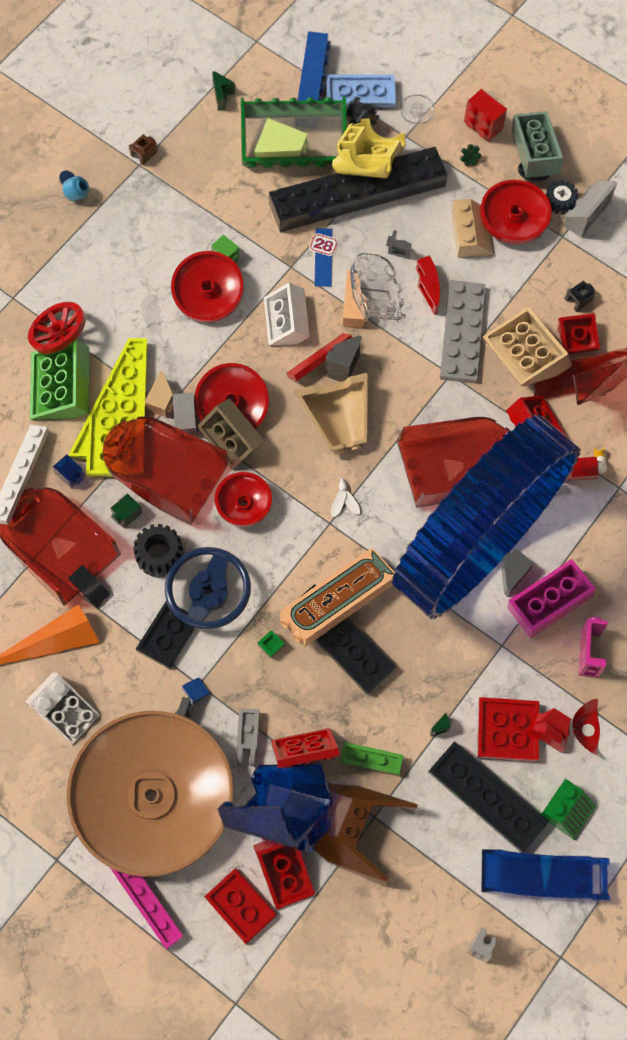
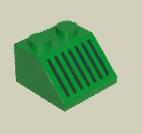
M565 778L541 815L551 825L574 840L596 808V805L582 789Z

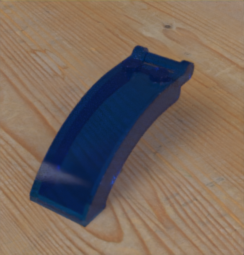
M482 849L481 892L529 899L610 902V894H608V866L610 865V859L594 858L591 856L528 854L502 849ZM593 865H599L600 894L593 892Z

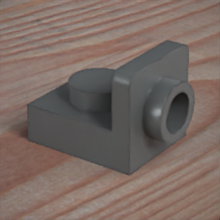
M394 230L392 236L389 235L386 246H389L388 254L409 259L412 244L404 240H396L397 231Z
M182 696L177 715L185 718L191 717L193 711L191 700Z

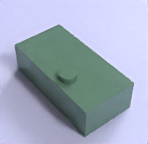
M548 111L513 115L512 134L526 178L561 174L563 156Z

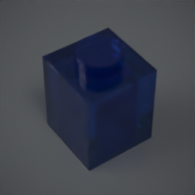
M67 454L53 466L55 474L70 488L80 484L85 476L83 468Z

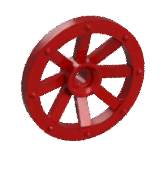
M61 302L47 308L30 326L28 331L30 345L35 351L43 354L54 353L64 349L74 342L83 331L86 323L85 312L74 302ZM74 311L75 313L68 321L69 312ZM63 312L62 319L57 321L54 315ZM51 320L52 324L50 327L43 326L45 321ZM38 331L48 333V335L37 337Z

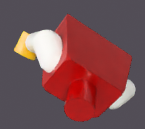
M602 447V450L594 448V457L570 458L563 462L559 460V451H555V453L548 451L547 461L552 463L557 475L561 476L562 482L598 479L599 474L606 472L604 447Z

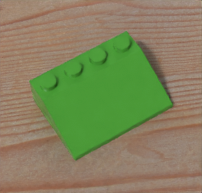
M76 339L69 346L54 353L31 352L30 419H70L89 414V347Z

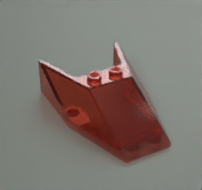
M627 347L570 360L572 366L561 374L533 383L532 385L534 396L543 395L544 399L575 393L577 405L605 396L606 393L614 390L627 377Z

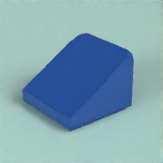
M199 677L182 685L183 691L190 698L193 705L210 694Z

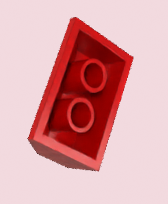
M543 395L520 397L506 410L510 421L516 427L519 436L523 439L529 453L533 457L546 455L548 451L551 452L570 442Z

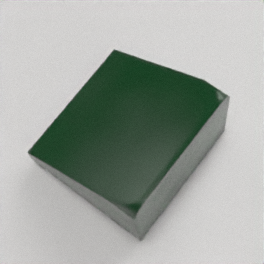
M447 713L431 728L429 733L431 737L449 732L451 724Z

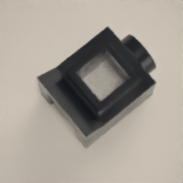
M583 280L567 290L565 300L568 301L573 298L576 301L574 310L577 312L593 301L595 289L590 283L587 284Z

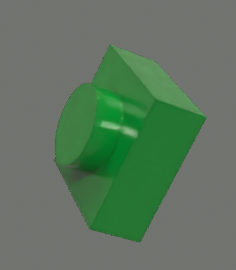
M271 630L257 642V645L271 659L285 646V643Z

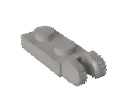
M239 708L237 765H242L243 750H251L249 763L250 766H255L259 709Z

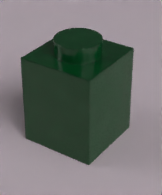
M128 493L110 508L112 512L111 518L116 524L119 525L121 523L124 527L128 526L142 514L141 506Z

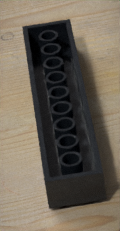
M436 146L395 157L391 163L392 171L388 178L336 173L270 191L269 205L279 232L446 187L448 174Z

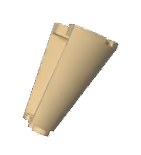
M367 373L351 376L345 381L317 388L309 386L295 390L297 398L334 455L345 453L344 450L349 448L352 451L363 448L362 444L367 442Z

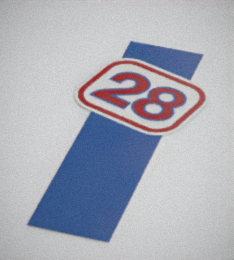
M315 228V235L312 237L309 245L310 250L315 252V286L332 287V255L335 253L338 241L332 238V228Z

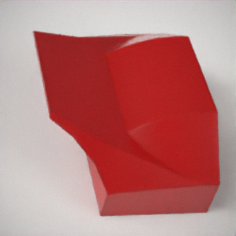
M553 708L548 712L535 714L528 732L557 751L563 752L570 736L571 718Z

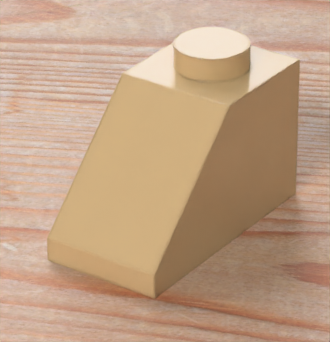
M160 371L145 400V408L147 411L166 418L168 413H171L174 409L173 394L164 372Z

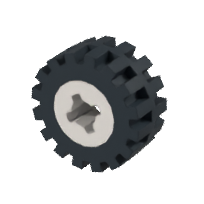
M557 180L555 184L553 182L550 184L546 196L550 201L551 212L556 211V214L559 212L565 214V211L568 212L570 209H574L578 198L577 188L574 189L575 185H570L569 181L565 183L564 180H561V182Z

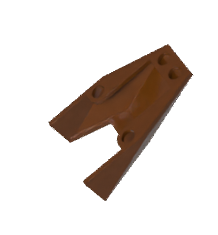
M295 781L279 819L328 863L385 887L389 878L357 850V842L368 815L374 806L396 807L414 814L418 804L361 786Z

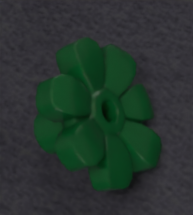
M468 144L467 149L462 148L461 153L464 155L460 157V160L464 162L465 166H470V164L475 166L477 164L476 159H481L482 154L478 153L480 148L473 144Z

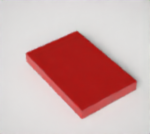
M236 868L204 896L245 945L277 917V914Z

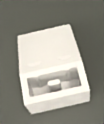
M54 672L25 701L42 719L72 745L100 716L58 673Z

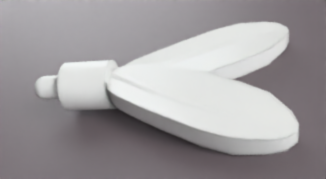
M341 478L339 492L331 507L332 517L338 516L344 503L351 513L359 515V505L347 491L344 478Z

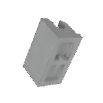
M193 392L173 394L175 431H178V434H197Z
M481 927L476 932L467 954L486 963L492 957L491 952L496 944V937H493L488 943L486 940L483 941L487 930Z

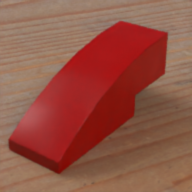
M428 255L417 260L416 271L420 276L418 288L435 315L439 307L440 284L435 264L431 256Z

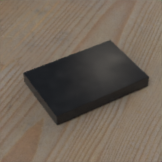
M165 601L136 647V651L170 670L195 630V627H191L179 620L170 610L167 601ZM179 607L184 614H188L186 610Z

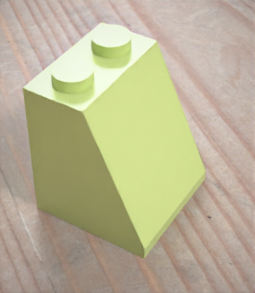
M267 118L255 149V158L301 157L302 153H306L309 146L307 133Z

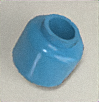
M81 176L67 179L63 183L65 197L70 201H78L85 198L89 193L88 182Z

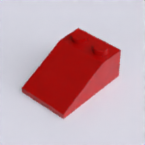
M292 830L253 845L276 910L315 895Z

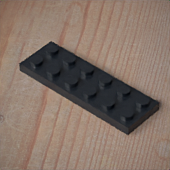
M314 584L305 593L316 587V585ZM346 618L315 640L366 695L396 669V666L349 618Z
M455 741L428 771L432 777L522 854L549 823L547 819Z

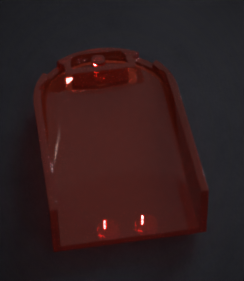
M137 417V419L127 422L126 420L120 422L108 433L103 445L104 463L109 473L115 479L159 510L189 525H192L228 466L226 450L152 417Z
M470 417L404 427L396 441L416 508L456 501L508 482L516 473L521 460L520 446L514 434L507 427L504 428L496 423L497 420L488 417Z
M29 488L24 490L9 525L0 524V538L6 548L63 606L80 592L68 580V577L81 565L96 578L121 555L115 540L63 493L53 488Z

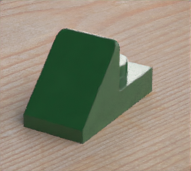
M213 71L212 80L218 110H225L224 102H227V95L235 94V83L218 72Z

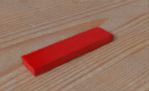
M342 333L288 371L286 373L288 378L295 381L303 378L326 361L328 351H332L335 344L353 338L352 335Z

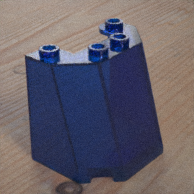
M277 764L259 765L251 775V782L256 792L254 796L244 806H234L232 802L225 801L218 807L219 816L225 828L310 853L330 829V821L327 820L328 809L333 805V798L321 764H296L289 769L278 768Z

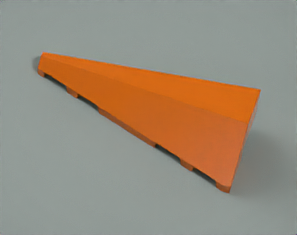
M78 604L1 653L0 666L9 662H20V660L27 658H38L56 654L68 649H78L86 645H96L100 642Z

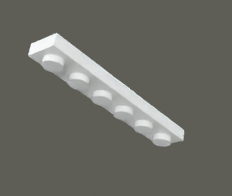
M30 425L0 492V524L9 525L50 432L48 427Z

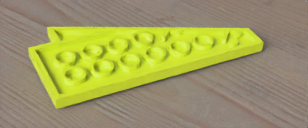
M128 338L69 453L70 459H86L87 477L144 476L147 338Z

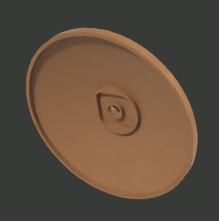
M164 711L131 713L121 716L100 728L87 740L79 751L72 765L67 784L68 814L74 831L84 847L107 867L137 877L169 875L181 871L200 860L210 851L222 835L230 817L233 802L231 770L222 749L215 739L195 722L183 716ZM155 791L157 798L154 801H148L145 797L147 792Z

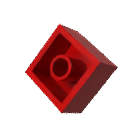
M480 89L467 101L464 123L476 131L481 138H485L490 142L503 130L507 108L483 89Z

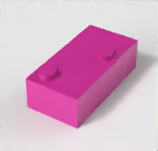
M571 559L508 600L507 609L531 639L593 598L596 588L574 560Z

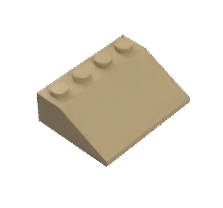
M529 306L482 336L522 387L555 377L572 366L569 354Z

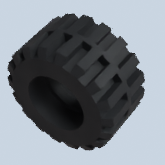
M153 524L150 525V529L145 527L142 529V534L140 532L137 534V539L134 540L135 547H133L138 567L143 569L144 573L148 574L150 572L153 577L156 574H159V577H163V574H168L174 562L183 555V546L180 536L177 535L174 529L171 530L170 526L166 525L164 528L162 524H158V527H154ZM155 544H165L170 548L169 552L160 558H154L147 554L150 547Z

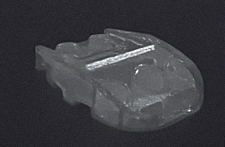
M361 253L355 258L350 269L352 295L364 319L368 317L396 320L397 323H400L406 317V314H402L401 308L404 306V298H401L400 293L402 286L396 281L397 273L391 262L377 254ZM361 290L385 292L388 294L389 300L366 298L361 293Z

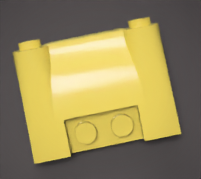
M361 119V123L355 125L351 123L337 143L338 156L333 160V170L337 174L388 178L392 171L391 163L397 153H402L406 146L405 132H401L394 138H383L374 132L370 119Z

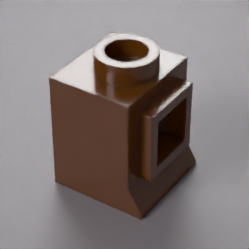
M141 135L133 144L129 145L130 156L134 157L137 153L140 158V164L144 165L157 153L155 139L151 136Z

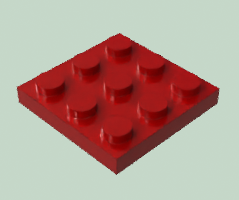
M479 697L477 758L538 762L539 738L528 731L535 714L539 713V701Z
M330 728L271 740L278 768L289 769L296 764L308 765L314 763L315 760H332L335 756H339V749Z

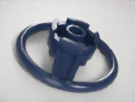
M216 547L196 548L183 554L171 566L165 580V597L170 610L185 624L199 629L220 628L234 621L246 608L251 594L250 576L244 564L232 553ZM201 555H213L206 570L198 572L190 582L189 596L191 605L186 615L179 609L173 597L174 577L179 568L188 560ZM230 561L238 569L242 577V598L234 611L226 617L215 621H204L212 613L211 611L221 609L227 602L228 588L225 577L228 562ZM211 589L213 593L205 595V590Z

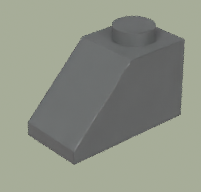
M517 549L512 553L508 552L502 559L504 562L501 568L504 594L507 597L529 573L534 564L533 561Z

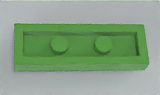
M344 742L339 763L399 776L403 755Z

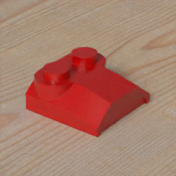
M595 313L558 318L557 330L560 334L562 347L568 354L600 349Z

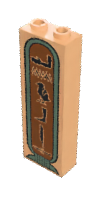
M371 548L282 609L280 623L285 629L288 628L297 643H301L305 648L392 587L396 582L397 574Z

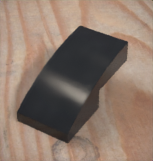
M83 565L68 577V580L96 608L110 595L106 588Z

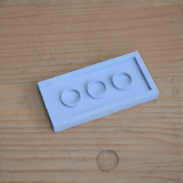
M394 74L326 75L327 97H331L332 100H342V97H346V107L355 97L361 99L359 102L368 103L372 107H395Z

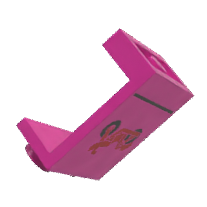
M592 617L587 619L581 629L578 676L598 678L606 667V659L590 658L591 635L601 636L608 625V621H604L602 618Z

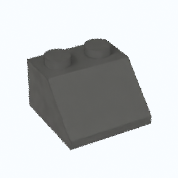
M358 335L335 344L333 350L328 351L325 367L328 370V378L342 382L351 377L361 353L362 336Z

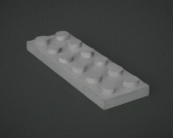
M450 280L440 370L441 380L477 382L486 284Z

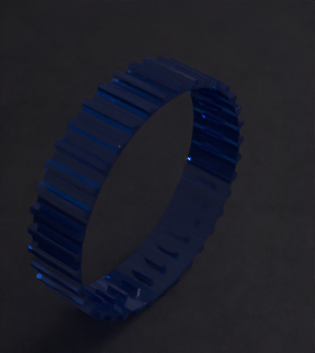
M533 415L531 419L528 417L522 424H517L499 442L494 443L492 448L486 454H483L472 468L467 470L464 477L452 487L449 494L440 501L439 506L429 515L426 523L417 531L414 540L407 546L406 553L400 558L399 561L401 562L394 571L396 573L392 576L393 586L430 619L435 620L438 616L441 617L445 612H449L453 606L458 605L464 597H467L475 587L480 585L483 579L502 562L504 556L514 549L520 539L526 535L531 526L540 518V515L558 494L561 486L567 481L568 475L573 471V466L578 462L577 458L581 454V449L541 415Z

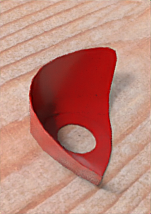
M592 699L580 707L572 720V729L575 737L585 749L595 755H598L597 746L600 736L597 713L598 699ZM585 724H591L594 727L595 731L592 736H585L583 734L582 727Z

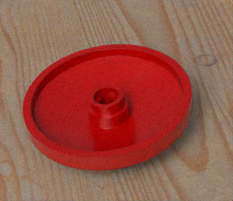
M505 180L493 185L485 193L480 206V216L485 229L496 239L509 244H525L536 240L546 231L551 219V205L546 194L536 185L523 180Z
M201 251L186 257L177 266L172 276L171 293L176 306L185 316L198 322L210 323L228 317L236 310L243 297L244 282L239 267L231 258L219 252Z
M224 363L213 367L200 379L194 394L195 411L200 421L218 404L229 398L255 430L264 421L269 408L268 390L261 376L250 367L239 363Z

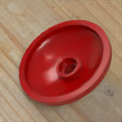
M233 473L224 478L216 489L215 506L217 512L226 522L232 525L244 527L257 524L267 516L271 509V489L263 478L254 473ZM242 502H246V503H247L246 506H241L240 504H241Z

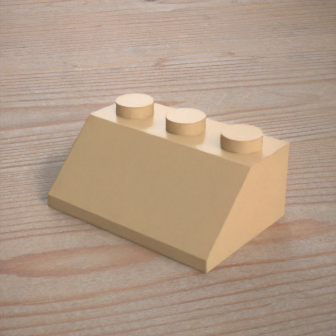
M472 199L453 200L451 216L457 258L493 255L490 233L483 226L480 216L481 204Z

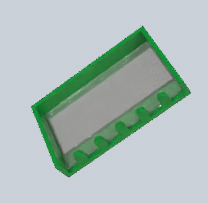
M310 97L307 98V101H297V98H290V101H279V98H272V101H262L261 98H255V101H244V98H240L242 165H246L247 168H254L256 165L270 168L273 165L291 167V164H298V167H308V164H315L317 167H324L326 164H333V160L338 156L337 143L346 130V97H342V100H332L331 97H326L324 100H314V98ZM267 118L307 133L309 146L306 153H302L301 157L255 158V149Z

